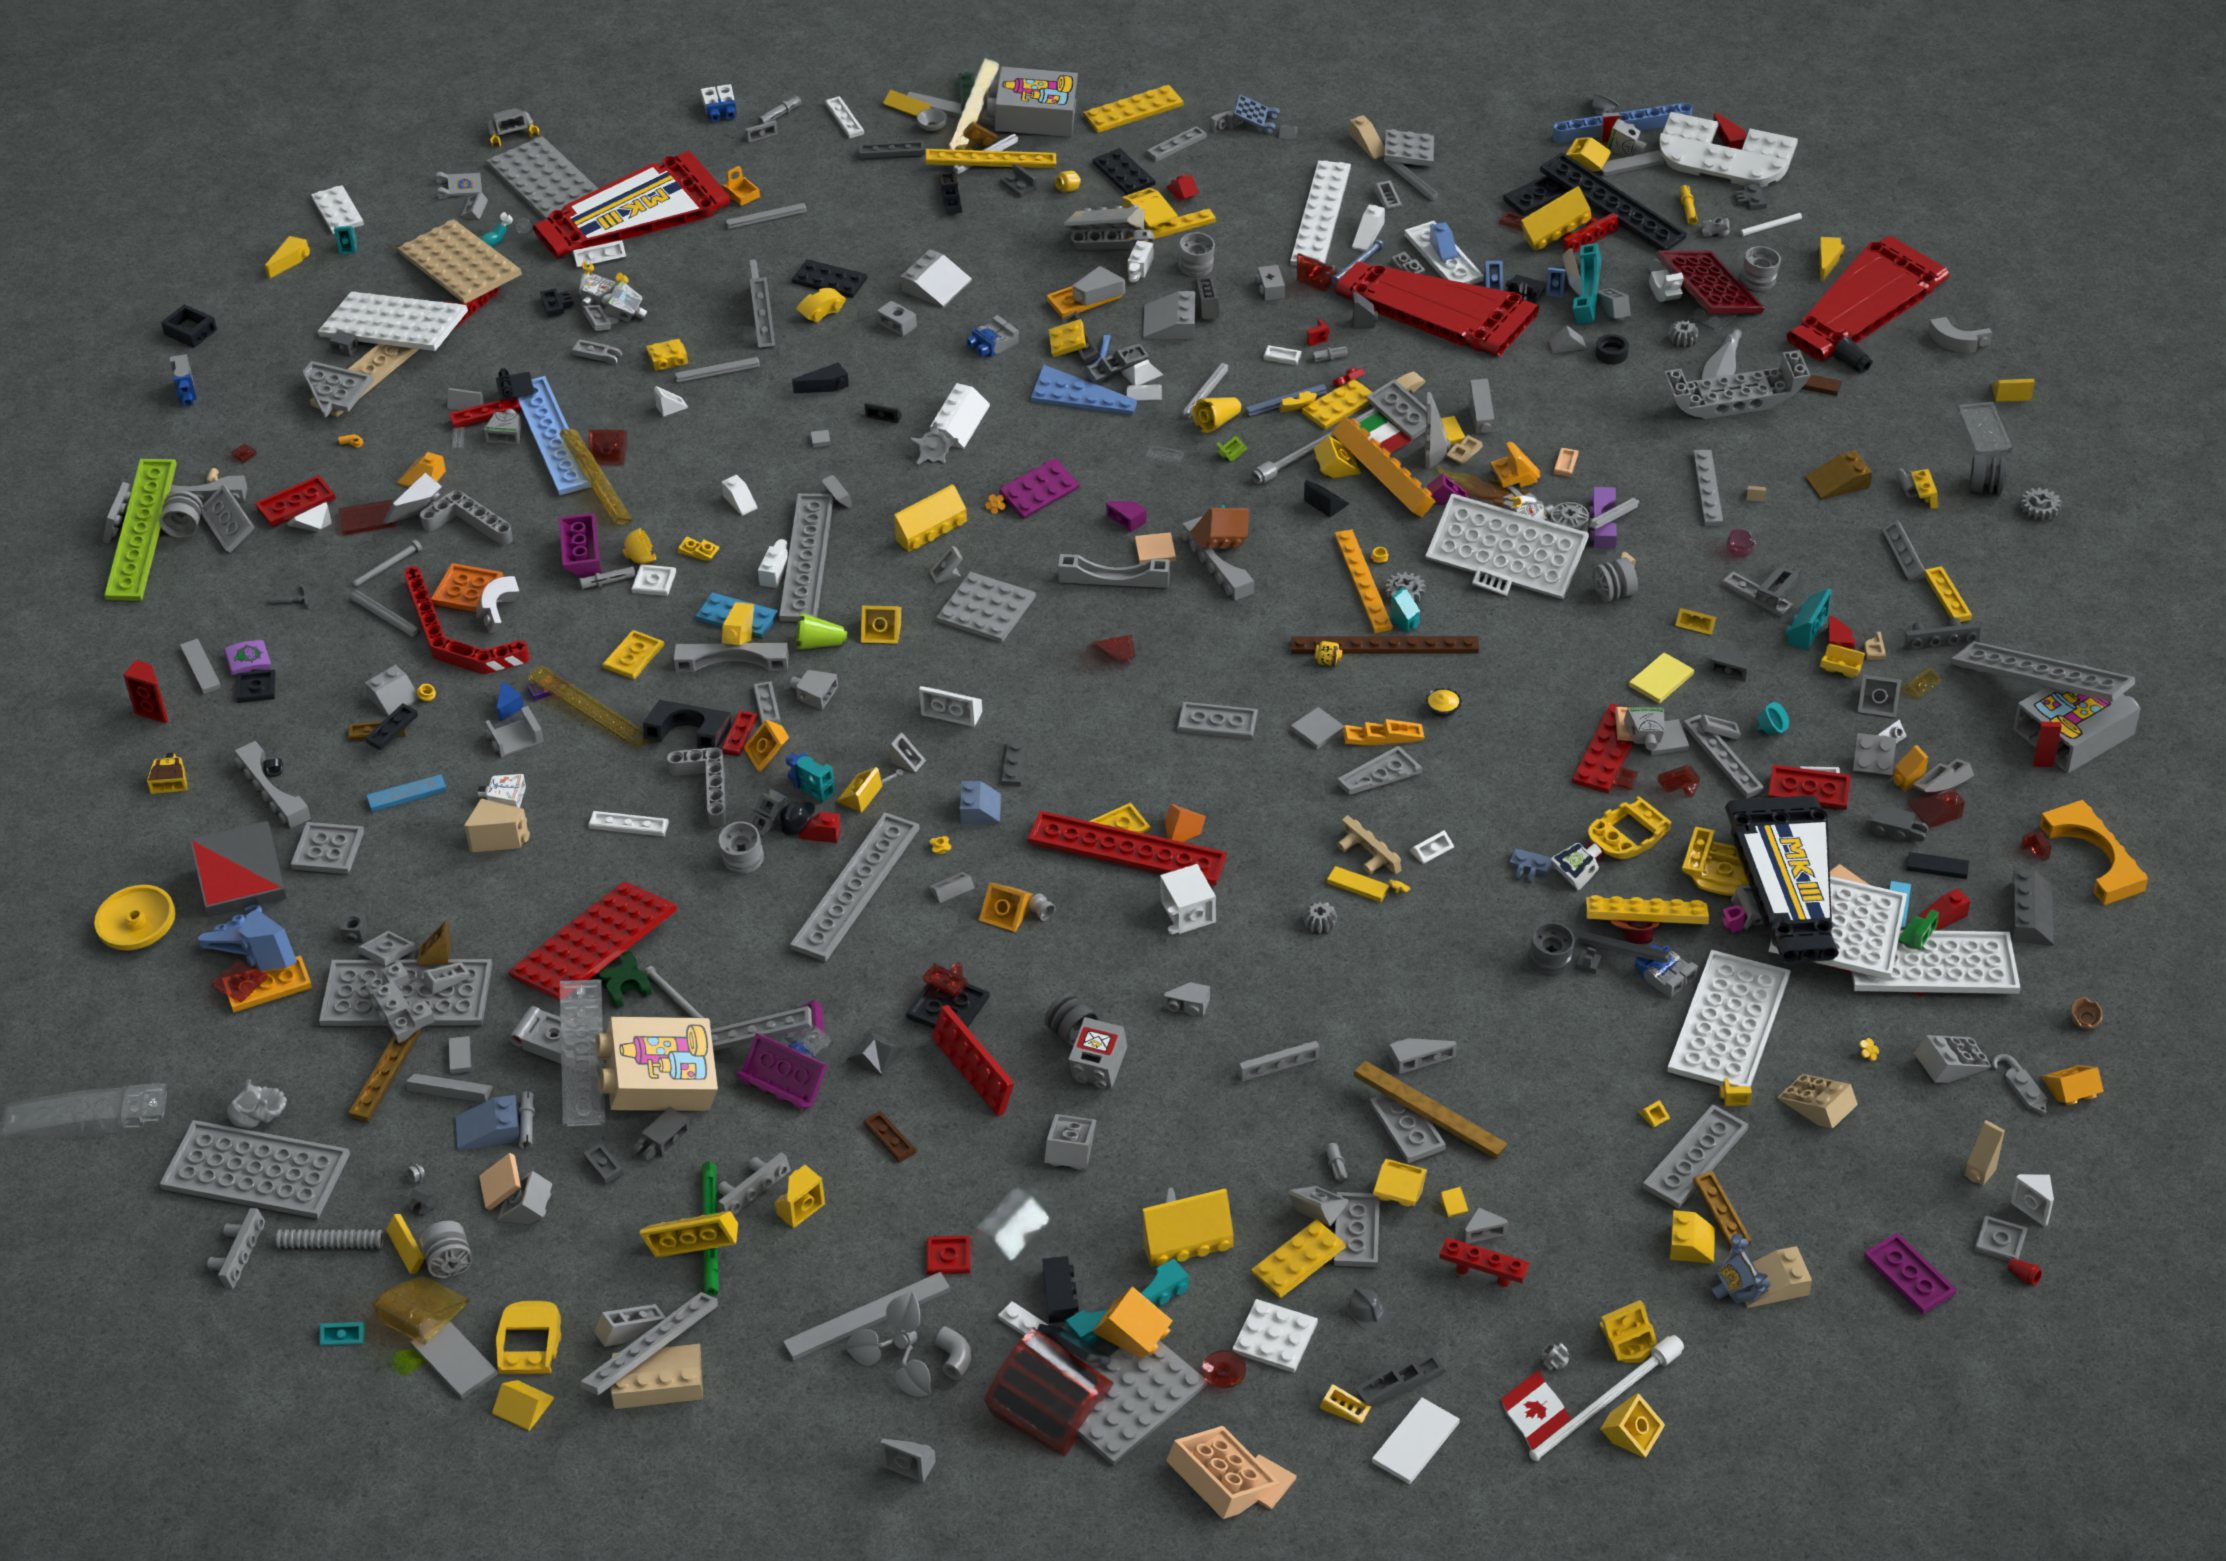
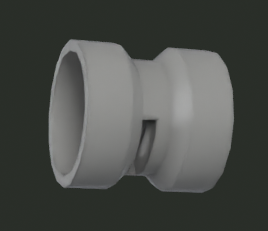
M1040 893L1033 896L1028 903V908L1033 913H1037L1038 918L1042 921L1052 917L1056 910L1055 905L1047 901V898Z

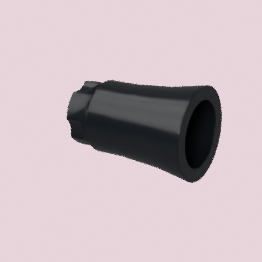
M1850 337L1843 338L1833 351L1834 357L1842 360L1860 373L1868 371L1873 363V360Z

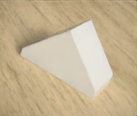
M657 386L654 388L656 407L663 417L688 408L680 396Z

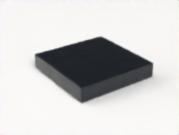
M275 669L237 673V703L275 699Z

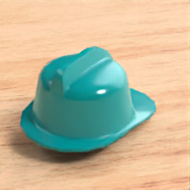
M1770 703L1758 714L1759 726L1757 730H1763L1767 735L1783 733L1789 728V717L1779 703Z

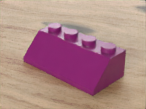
M595 513L559 517L563 568L581 578L594 576L595 573L602 574Z

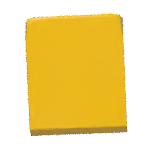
M1660 1100L1638 1112L1653 1128L1670 1119Z
M1460 1187L1441 1192L1440 1202L1448 1217L1468 1212Z

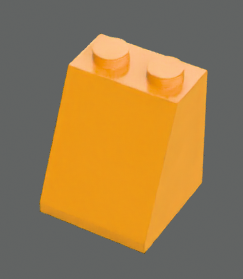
M1131 1287L1114 1301L1092 1332L1142 1359L1147 1354L1151 1356L1159 1347L1157 1344L1158 1340H1163L1170 1332L1168 1326L1173 1320L1134 1287Z

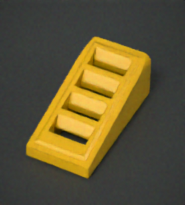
M1332 1384L1319 1408L1361 1425L1371 1406H1367L1364 1402ZM1341 1401L1345 1402L1344 1406L1339 1405ZM1349 1405L1354 1406L1351 1411L1347 1409ZM1358 1408L1362 1409L1359 1416L1355 1414Z

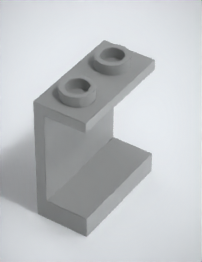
M528 706L521 708L522 720L494 729L489 720L485 721L487 727L484 730L488 740H492L491 744L494 752H499L501 757L544 742L542 729Z

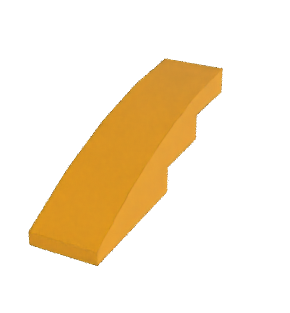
M1386 719L1384 724L1365 722L1363 727L1345 725L1343 728L1345 744L1384 745L1424 740L1422 724Z

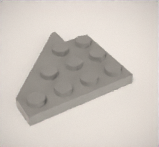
M313 361L303 370L304 378L324 418L333 409L349 412L373 382L372 375Z

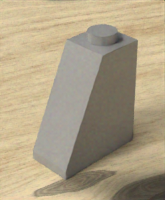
M1101 266L1073 285V299L1085 306L1126 293L1125 279Z
M1488 379L1470 380L1469 408L1476 433L1494 432V414Z

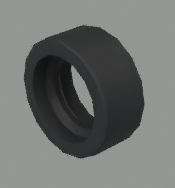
M1607 334L1598 338L1595 353L1599 361L1616 365L1627 359L1629 342L1626 338L1617 334ZM1605 347H1617V348H1619V349H1621V350L1614 352V351H1607V350H1605V349H1603V348H1605Z

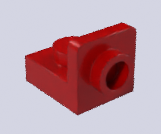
M1321 319L1318 320V327L1307 330V344L1309 346L1328 341L1330 330L1328 325Z

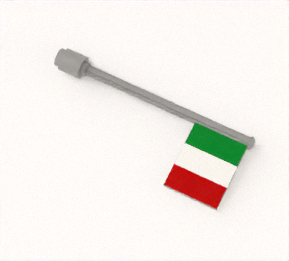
M1375 407L1355 418L1361 424L1359 427L1366 429L1371 434L1369 437L1371 439L1375 438L1380 442L1381 445L1379 447L1381 449L1385 448L1391 455L1412 443L1410 438L1379 415ZM1331 431L1276 463L1270 461L1263 463L1251 472L1253 482L1259 485L1277 477L1279 469L1313 451L1328 435L1334 439L1336 437Z

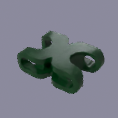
M631 951L621 954L623 963L615 968L606 966L595 974L600 985L608 990V997L616 1009L624 1006L622 1001L623 995L628 991H638L643 997L652 994L651 984L644 971L637 968V960Z

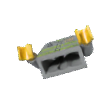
M516 108L494 113V118L488 122L490 141L493 148L495 143H499V146H501L498 135L529 128V136L533 138V133L539 136V128L534 126L530 115Z

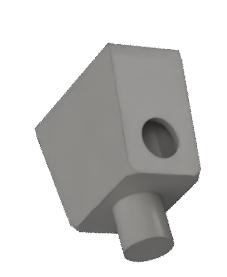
M808 670L802 679L792 677L790 687L796 689L798 700L823 710L838 688L837 674Z

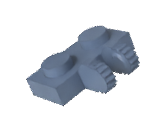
M1515 848L1509 866L1518 868L1516 879H1521L1524 870L1530 871L1527 878L1528 882L1532 883L1536 873L1547 876L1553 863L1551 857Z

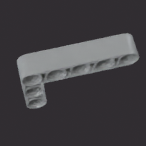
M455 490L448 493L420 513L422 527L425 531H434L458 516L500 545L510 544L513 540L511 526L508 522L461 491Z
M703 748L669 753L667 755L669 772L672 775L706 773L709 823L713 827L723 826L726 823V797L722 750L719 748Z

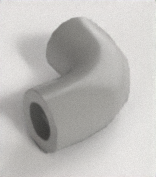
M944 1326L936 1337L935 1346L947 1351L950 1355L942 1367L944 1373L953 1380H960L971 1362V1348L963 1336Z

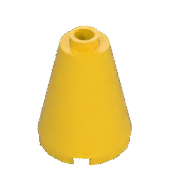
M1235 397L1201 398L1195 401L1196 405L1192 408V416L1196 426L1199 425L1203 428L1202 432H1213L1240 413L1241 403Z

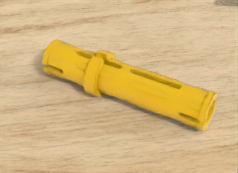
M1683 185L1680 187L1679 192L1687 223L1690 225L1697 224L1698 219L1693 204L1694 198L1690 193L1689 186Z

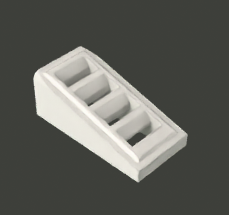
M1478 566L1472 585L1507 596L1513 579ZM1481 574H1485L1483 582H1479ZM1489 576H1491V582L1489 585H1487V579ZM1498 578L1499 581L1497 587L1495 588L1493 587V584L1495 582V579ZM1502 581H1506L1504 589L1500 590Z

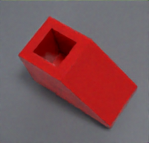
M1186 174L1178 176L1176 179L1171 180L1170 185L1166 186L1179 201L1199 194L1192 175L1187 177Z

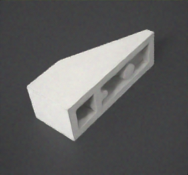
M1369 205L1367 207L1352 249L1366 251L1371 247L1384 225L1385 208L1376 205Z

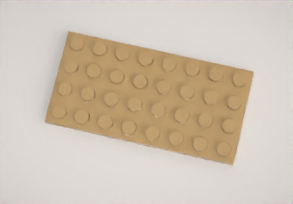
M454 219L398 247V251L403 257L464 304L522 275L519 267Z

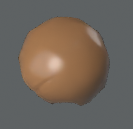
M2087 997L2076 999L2072 1004L2070 1017L2077 1027L2090 1030L2098 1027L2101 1023L2103 1011L2096 1001L2093 1002L2088 1000Z

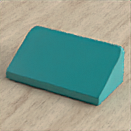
M366 1323L320 1324L319 1346L364 1344Z

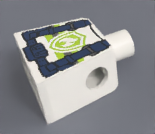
M1576 843L1553 856L1551 860L1555 869L1577 890H1580L1598 871L1599 866L1595 858L1602 851L1595 843L1587 850L1580 843Z

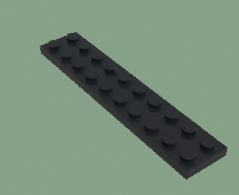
M1563 152L1540 166L1541 173L1567 190L1571 191L1579 186L1587 203L1607 216L1612 213L1617 214L1619 224L1660 251H1668L1686 239V232Z

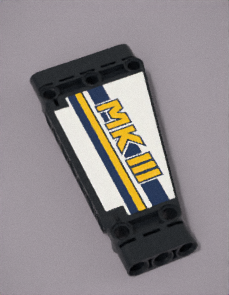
M1809 795L1729 801L1725 805V811L1731 824L1730 832L1734 837V845L1765 929L1771 931V942L1777 948L1781 960L1784 963H1800L1835 959L1839 951L1831 933L1828 814L1821 808L1818 798Z

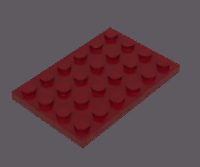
M1657 251L1656 257L1669 270L1670 274L1682 273L1684 277L1682 285L1708 314L1763 313L1765 307L1712 251Z

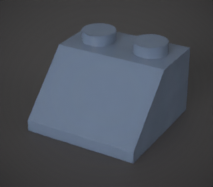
M961 781V824H1000L1001 794L982 781Z

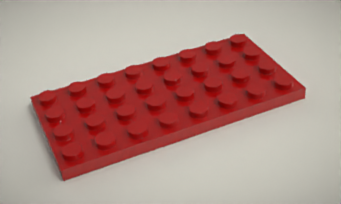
M624 881L611 892L604 895L594 905L590 906L584 913L576 917L571 923L560 929L558 933L546 940L527 957L516 963L514 967L508 970L509 976L561 1002L676 912V904Z

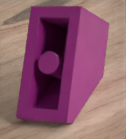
M1444 473L1427 484V489L1432 493L1431 497L1438 505H1447L1451 494L1468 498L1467 491Z
M1135 501L1106 502V515L1130 532L1147 522L1146 509Z

